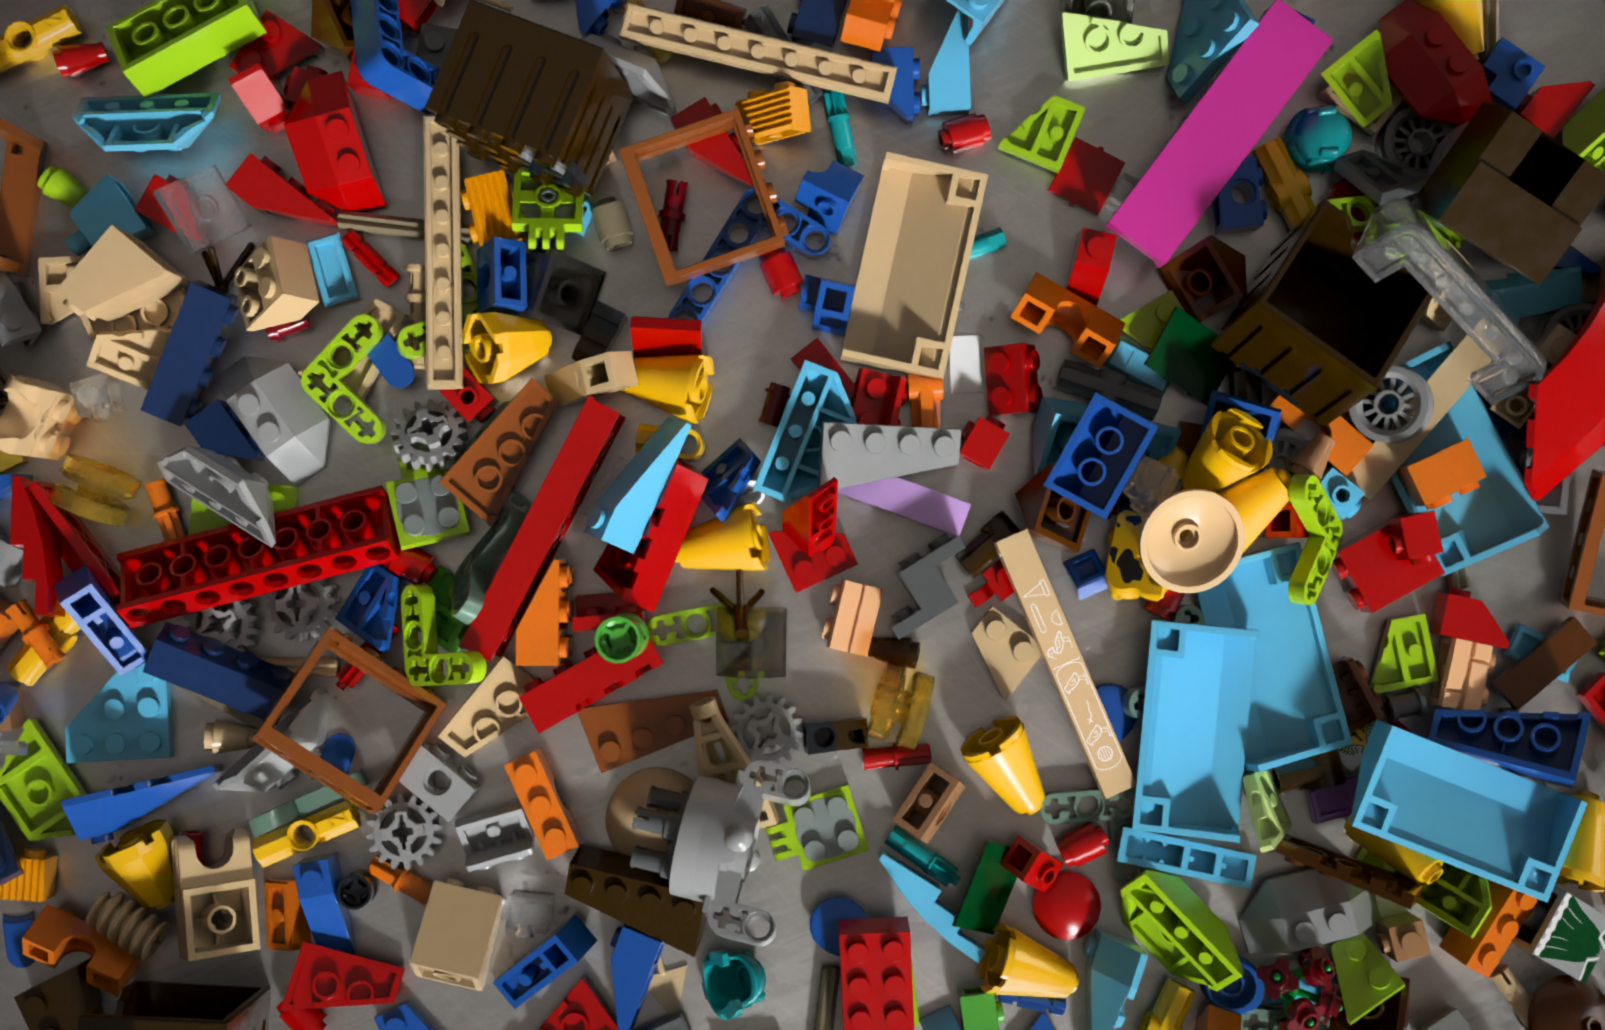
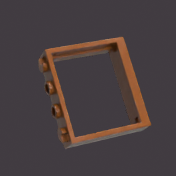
M739 108L619 149L667 287L785 247L784 236L789 235L783 215L776 216L772 205L778 202L772 182H764L761 171L766 169L762 153L760 149L753 151L749 138L755 136L748 116L742 118ZM734 130L771 237L676 270L639 162Z
M0 117V139L7 142L0 190V274L6 272L7 275L29 277L41 188L37 186V183L44 172L48 143ZM18 145L24 148L23 155L17 154Z
M1592 469L1559 602L1571 610L1605 616V600L1587 596L1605 526V471Z
M328 628L320 635L250 739L372 815L380 812L447 704L439 699L440 696L433 692L434 689L428 686L421 688L420 686L411 685L409 679L406 678L405 670L399 667L392 669L382 662L383 657L376 651L367 647L363 650L352 643L353 638L347 632L343 634L336 628L334 630ZM326 648L424 711L374 791L273 728Z

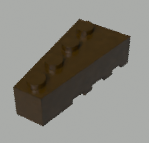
M580 844L569 863L565 895L695 957L705 927L706 913L702 912L704 903L670 895L669 879L661 878L660 873L630 867L631 856Z
M92 957L14 997L29 1030H78L79 1016L91 1008H98L100 1014H102L100 1005L102 995L100 989L86 983V966Z

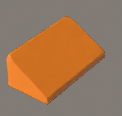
M295 878L265 880L267 948L296 951L301 948L303 941L311 943L310 927L299 901Z

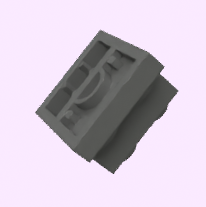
M948 533L943 534L927 544L930 548V551L920 556L918 552H914L898 562L901 569L895 573L916 605V608L913 610L911 607L906 606L891 615L893 622L888 626L898 640L959 603L936 567L966 548L959 536H952L950 538Z

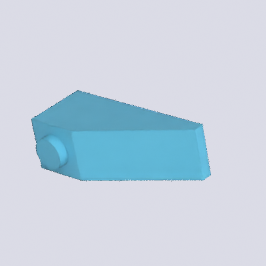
M959 9L928 73L926 85L920 86L921 106H927V116L968 115L971 108L969 45L965 43L968 36V16Z

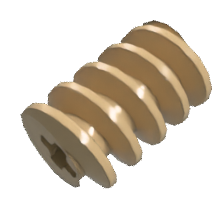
M122 891L113 897H110V892L100 895L89 909L85 923L90 928H96L99 934L107 935V938L112 943H118L122 950H129V953L134 958L141 957V961H145L151 957L163 942L169 928V923L165 921L155 927L158 920L156 914H152L144 920L147 908L143 906L133 912L136 906L134 899H130L122 905L125 899V893Z

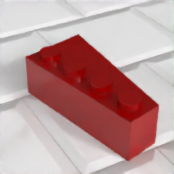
M679 459L676 460L635 553L632 554L608 543L593 569L621 599L651 612L655 611L709 480L692 465Z
M650 638L646 649L640 655L624 663L606 661L599 655L594 646L583 652L586 659L578 664L573 665L572 661L569 660L553 669L555 677L544 683L539 677L521 687L524 694L518 698L537 732L540 734L586 706L604 698L616 689L636 680L646 672L664 664Z

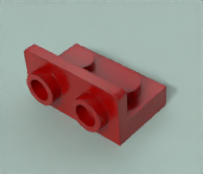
M859 368L850 403L856 416L855 423L901 426L898 416L901 406L905 404L908 397L907 377L892 376L866 368Z
M615 592L577 595L575 597L576 616L572 617L573 632L597 630L603 621L621 613L635 614L647 624L646 610L621 599Z

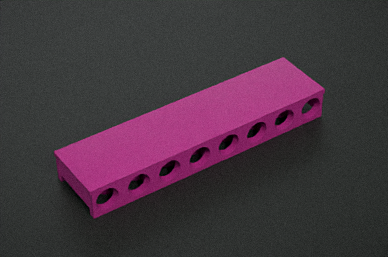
M1275 0L1259 20L1258 27L1240 45L1104 227L1109 231L1113 230L1155 262L1154 265L1158 268L1165 265L1334 39L1283 1Z

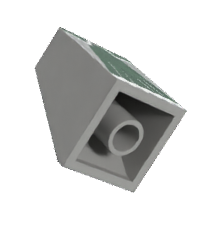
M1554 886L1548 903L1538 899L1511 943L1585 984L1605 948V914L1570 893Z

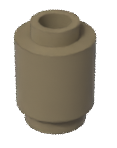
M615 197L598 200L596 202L597 207L592 209L591 213L600 243L605 244L606 250H615L630 245L632 243L631 235L633 230L624 201H616Z

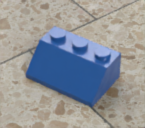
M1095 392L1043 486L1106 520L1159 425Z

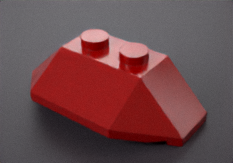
M1405 0L1379 19L1378 31L1382 38L1388 79L1419 118L1460 126L1472 119L1484 101L1493 104L1482 65L1439 12L1413 0Z
M343 71L307 80L284 123L307 193L345 211L367 212L387 206Z

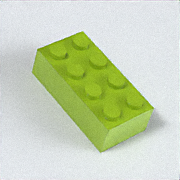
M154 0L105 27L122 72L144 98L165 89L167 86L193 74L202 67L267 33L253 0Z

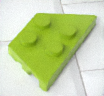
M30 718L24 722L22 726L24 730L16 745L11 746L5 757L4 766L0 769V800L29 842L51 837L75 835L76 833L62 808L61 801L87 795V792L37 719Z

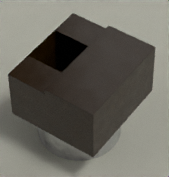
M1484 101L1469 122L1452 130L1439 143L1431 158L1428 173L1431 176L1415 197L1411 206L1506 267L1541 285L1583 229L1580 225L1604 195L1605 172L1515 112Z

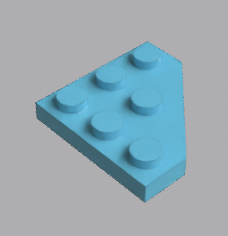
M1184 0L1167 75L1179 99L1189 103L1258 27L1259 22L1245 0Z
M146 661L123 676L116 672L65 728L66 763L174 757L171 683L144 673L143 669Z

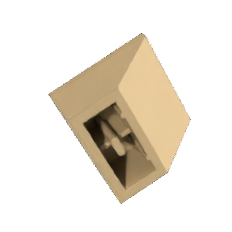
M270 235L234 272V282L240 299V312L243 315L247 331H257L301 320L319 303L307 244Z

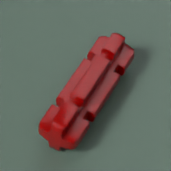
M348 231L341 239L342 244L349 251L354 252L353 255L372 274H377L376 278L384 286H392L399 279V274L392 266L387 265V261L369 243L364 242L365 239L357 231Z

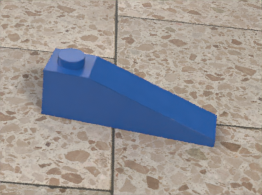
M220 764L164 776L159 779H151L125 787L103 790L62 800V808L79 841L91 838L93 845L113 840V832L126 829L221 771Z

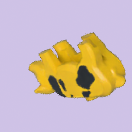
M1177 445L1171 453L1150 462L1145 460L1138 462L1134 470L1135 481L1120 504L1115 527L1109 531L1107 542L1110 549L1104 577L1105 583L1110 590V595L1115 600H1138L1145 598L1151 601H1158L1169 590L1158 584L1145 570L1139 555L1138 539L1141 526L1151 509L1163 498L1172 494L1182 481L1188 456ZM1183 530L1179 536H1188L1189 530Z

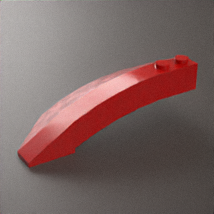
M1605 287L1584 325L1560 358L1537 384H1529L1528 398L1531 399L1534 406L1535 418L1527 419L1526 448H1533V457L1530 466L1525 468L1524 483L1532 500L1539 501L1605 443Z

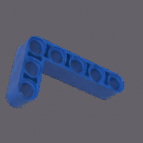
M350 0L356 64L361 77L371 86L426 114H433V112L425 108V105L441 69L403 48L398 0Z
M754 188L747 190L743 194L702 261L755 243L761 231L770 235L763 213L754 214L747 209L748 203L751 200L758 199ZM777 198L778 202L772 204L776 216L790 217L796 223L795 227L789 231V235L784 236L785 245L808 259L819 260L824 258L830 249L831 240L828 230L823 225ZM735 228H743L748 232V237L744 242L735 243L729 238L730 232ZM815 234L821 236L825 241L824 246L818 250L810 249L805 243L809 236ZM742 262L730 265L724 272L713 271L690 279L668 318L677 319L683 314H688L694 320L702 321L703 327ZM702 285L712 289L711 297L704 302L693 298L694 290Z

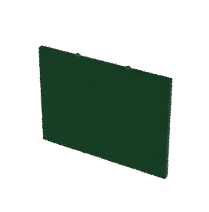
M1175 306L1144 365L1206 406H1208L1212 390L1217 391L1226 376L1222 367V352H1218L1210 346L1217 334Z
M986 840L952 923L953 926L994 935L995 931L993 929L1000 921L1017 879L1015 875L1000 865L1010 846Z

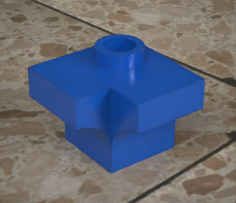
M1504 37L1496 42L1481 64L1487 78L1492 100L1511 111L1517 109L1546 67Z
M833 160L830 167L823 172L807 170L802 178L794 201L809 208L807 216L836 235L848 209L855 199L864 175Z
M805 274L798 308L814 313L811 329L845 336L856 285Z

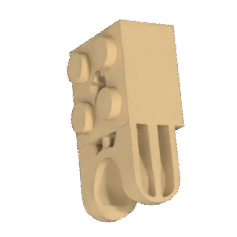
M10 374L3 388L8 393V402L0 417V450L13 455L59 460L60 456L64 455L70 446L71 439L69 436L74 425L78 424L84 415L85 407L83 405L87 398L49 381Z
M244 827L232 828L226 834L225 851L221 860L211 866H203L196 855L194 841L185 835L175 836L171 841L179 957L190 962L261 949L255 878H253L251 845L247 830ZM216 911L223 913L222 919H217L218 924L215 925V923L211 922V918Z

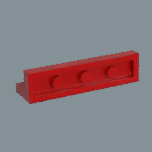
M43 481L33 482L27 488L52 519L61 558L72 572L86 565L115 604L120 603V570L55 484Z

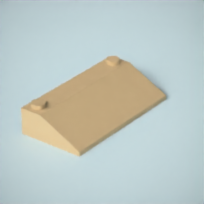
M886 152L839 360L875 368L944 378L988 174Z

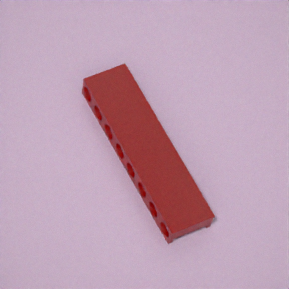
M588 396L485 594L481 611L470 623L458 646L459 648L480 652L490 662L494 655L500 658L504 655L626 420V417L620 415L619 412L605 406L594 397Z
M380 485L274 513L276 544L272 548L238 526L229 524L117 553V560L121 564L120 604L116 605V611L126 621L128 627L132 629L400 559L399 539L388 494L384 487Z

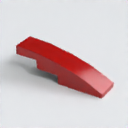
M13 476L10 545L23 548L22 580L36 582L34 614L47 617H65V609L59 604L54 584L64 579L59 544L52 519L27 488L35 481L22 476Z

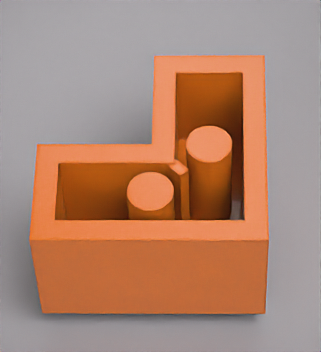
M851 0L840 41L881 52L884 39L891 40L896 24V19L894 18H898L902 0Z
M1469 438L1397 470L1414 506H1425L1427 510L1438 508L1453 501L1451 494L1455 492L1463 495L1479 488L1478 481L1487 477Z

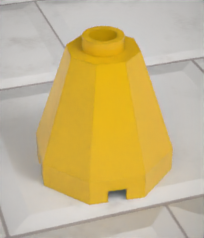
M497 312L467 314L463 328V344L469 343L471 352L465 353L466 363L478 383L494 384L504 382L546 356L552 344V334L541 320Z
M167 819L161 820L160 823L158 820H153L119 836L121 841L115 848L110 842L103 846L94 857L100 869L145 908L155 907L156 910H159L175 901L171 841L174 836Z

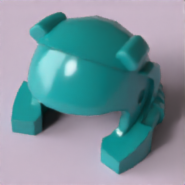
M1334 105L1305 108L1295 114L1290 120L1286 132H1284L1285 147L1293 162L1303 171L1308 173L1321 172V175L1329 174L1335 171L1336 158L1344 155L1350 148L1352 128L1349 121L1337 112Z
M720 949L709 952L705 956L702 965L703 982L701 984L705 999H708L711 1008L721 1019L730 1020L741 1016L743 1009L751 1007L752 1003L764 1000L766 994L763 991L766 975L763 966L754 958L752 951L745 950L740 954L738 952L728 954L725 950Z

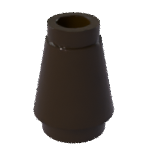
M872 636L868 656L904 671L907 668L915 670L921 643L913 641V637H902L898 640L896 637Z

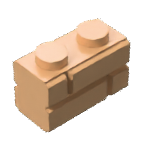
M842 579L841 586L834 584L830 605L836 606L833 619L826 618L821 637L828 639L827 647L861 656H868L883 593L882 588Z
M1443 636L1436 666L1439 681L1433 682L1429 703L1457 710H1480V708H1484L1489 697L1488 688L1485 687L1487 674L1493 672L1496 664L1495 654H1492L1493 646Z

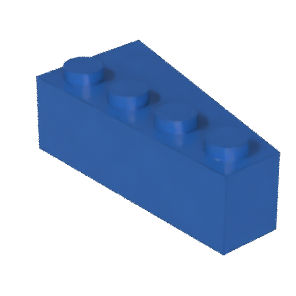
M1435 709L1428 740L1508 772L1573 789L1592 713L1562 714L1543 711V713H1520V711L1485 712L1484 710Z

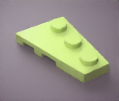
M1060 11L1065 77L1068 82L1170 65L1166 29Z

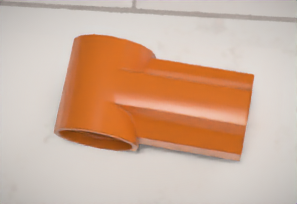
M907 373V386L909 389L907 399L911 403V426L942 428L940 401H943V379Z

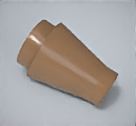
M1317 432L1315 437L1290 462L1292 467L1288 471L1289 474L1292 476L1295 474L1316 475L1319 481H1321L1336 441L1324 433Z

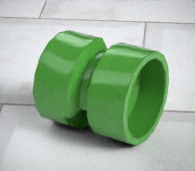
M621 613L603 621L599 625L594 636L595 647L599 655L606 661L624 663L640 655L646 649L649 642V629L645 621L639 616L632 613Z

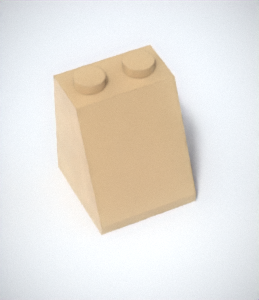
M111 224L56 290L66 298L63 304L79 316L84 314L93 321L100 318L112 322L186 287L190 281L141 239Z
M445 878L444 882L434 880L409 961L417 977L483 992L504 906L503 898L497 895V890L485 886H478L477 890L465 888L463 882L451 878Z

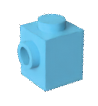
M1333 467L1325 468L1320 483L1340 520L1350 519L1360 509L1362 503L1359 500L1365 492Z

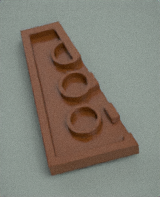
M531 378L444 474L439 483L492 528L530 453L552 415L558 400Z
M717 689L592 707L588 706L577 712L601 773L693 737V717L689 705L699 699L714 696L722 717L726 723L730 722ZM711 717L703 719L704 722L712 720Z

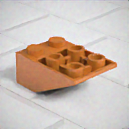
M568 559L553 560L516 629V666H559L567 662L568 656L573 655V635H568V622L572 621V617H574L573 601H568V587H573L574 567L568 566Z

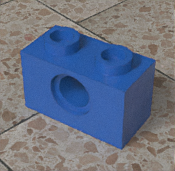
M1256 156L1246 157L1211 203L1215 235L1256 231L1264 225V220L1267 219V204L1264 199L1261 200L1259 186L1263 184V171L1261 166H1257ZM1233 188L1244 192L1245 203H1238L1233 199Z
M492 237L477 250L478 312H497L517 316L527 308L526 242Z

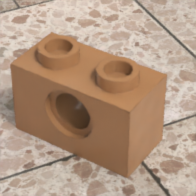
M930 762L892 821L928 844L966 786Z

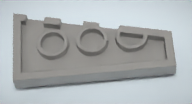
M822 422L818 487L833 477L838 480L839 489L959 464L961 429Z

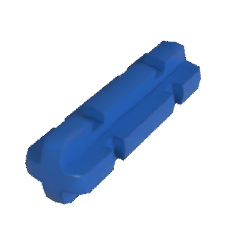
M998 995V1001H1001L1003 1004L1013 1005V1002H1015L1017 1007L1045 1012V1009H1047L1049 1014L1062 1016L1066 1009V998Z

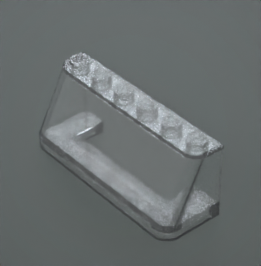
M1401 198L1391 199L1375 208L1352 258L1375 283L1403 267L1413 275L1493 361L1472 372L1469 378V382L1490 405L1529 388V384H1537L1541 381L1547 367V362L1529 329L1410 201Z

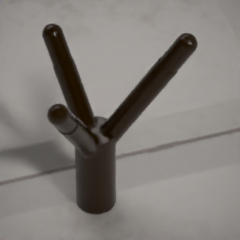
M253 242L247 244L224 280L215 247L209 246L208 252H202V257L215 287L229 292V285L235 276L234 272L248 258L255 246Z
M737 569V604H733L715 587L710 588V593L734 613L735 636L737 638H746L749 635L748 612L765 594V590L759 589L744 604L743 570Z

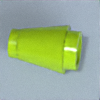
M54 164L43 172L37 183V186L43 190V195L71 208L88 193L64 167L59 168Z

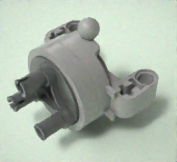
M757 760L751 762L746 767L745 772L738 770L735 783L699 775L690 791L683 790L682 793L652 785L646 807L667 811L669 814L638 806L635 811L638 818H633L632 829L663 835V839L668 841V849L665 853L636 844L632 852L630 867L660 873L661 878L669 879L670 895L704 903L702 912L706 913L705 917H707L708 924L716 935L754 946L770 944L774 940L777 931L773 917L764 910L738 904L743 882L746 881L748 873L754 871L760 863V854L756 849V843L760 827L759 818L764 799L789 806L803 805L811 795V784L808 775L797 768ZM760 772H764L767 780L777 783V775H780L779 791H775L774 783L763 781L761 787L756 786L755 780L752 777H759ZM792 780H799L805 785V788L799 795H790L785 791L787 783ZM725 911H729L732 919L742 921L741 915L747 914L743 921V934L738 933L740 928L737 924L726 923L725 928H721L720 923L716 920L717 915L723 916ZM757 919H764L770 924L768 934L761 938H756L750 933V926Z

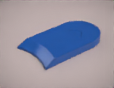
M387 332L381 342L367 356L391 386L404 388L414 380L415 368L409 359L399 354L395 340Z
M335 734L327 740L320 758L347 774L356 752L355 742L347 734Z
M34 910L22 916L3 914L2 923L7 958L13 966L18 968L28 967L36 961L23 955L22 937L35 921Z

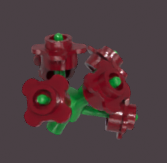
M1319 946L1301 950V953L1297 956L1300 967L1292 973L1289 969L1290 962L1284 957H1278L1275 963L1271 965H1261L1257 968L1256 975L1258 979L1263 981L1267 997L1274 1000L1279 997L1282 998L1286 1016L1276 1020L1278 1029L1275 1030H1315L1320 1023V1016L1324 1017L1322 1024L1326 1025L1330 1015L1337 1017L1339 1011L1343 1010L1341 1005L1343 997L1337 995L1339 984L1335 983L1333 988L1331 978L1335 975L1334 965L1326 952ZM1305 979L1312 987L1321 985L1320 994L1316 995L1299 988V980ZM1297 995L1302 997L1296 1000L1294 999Z

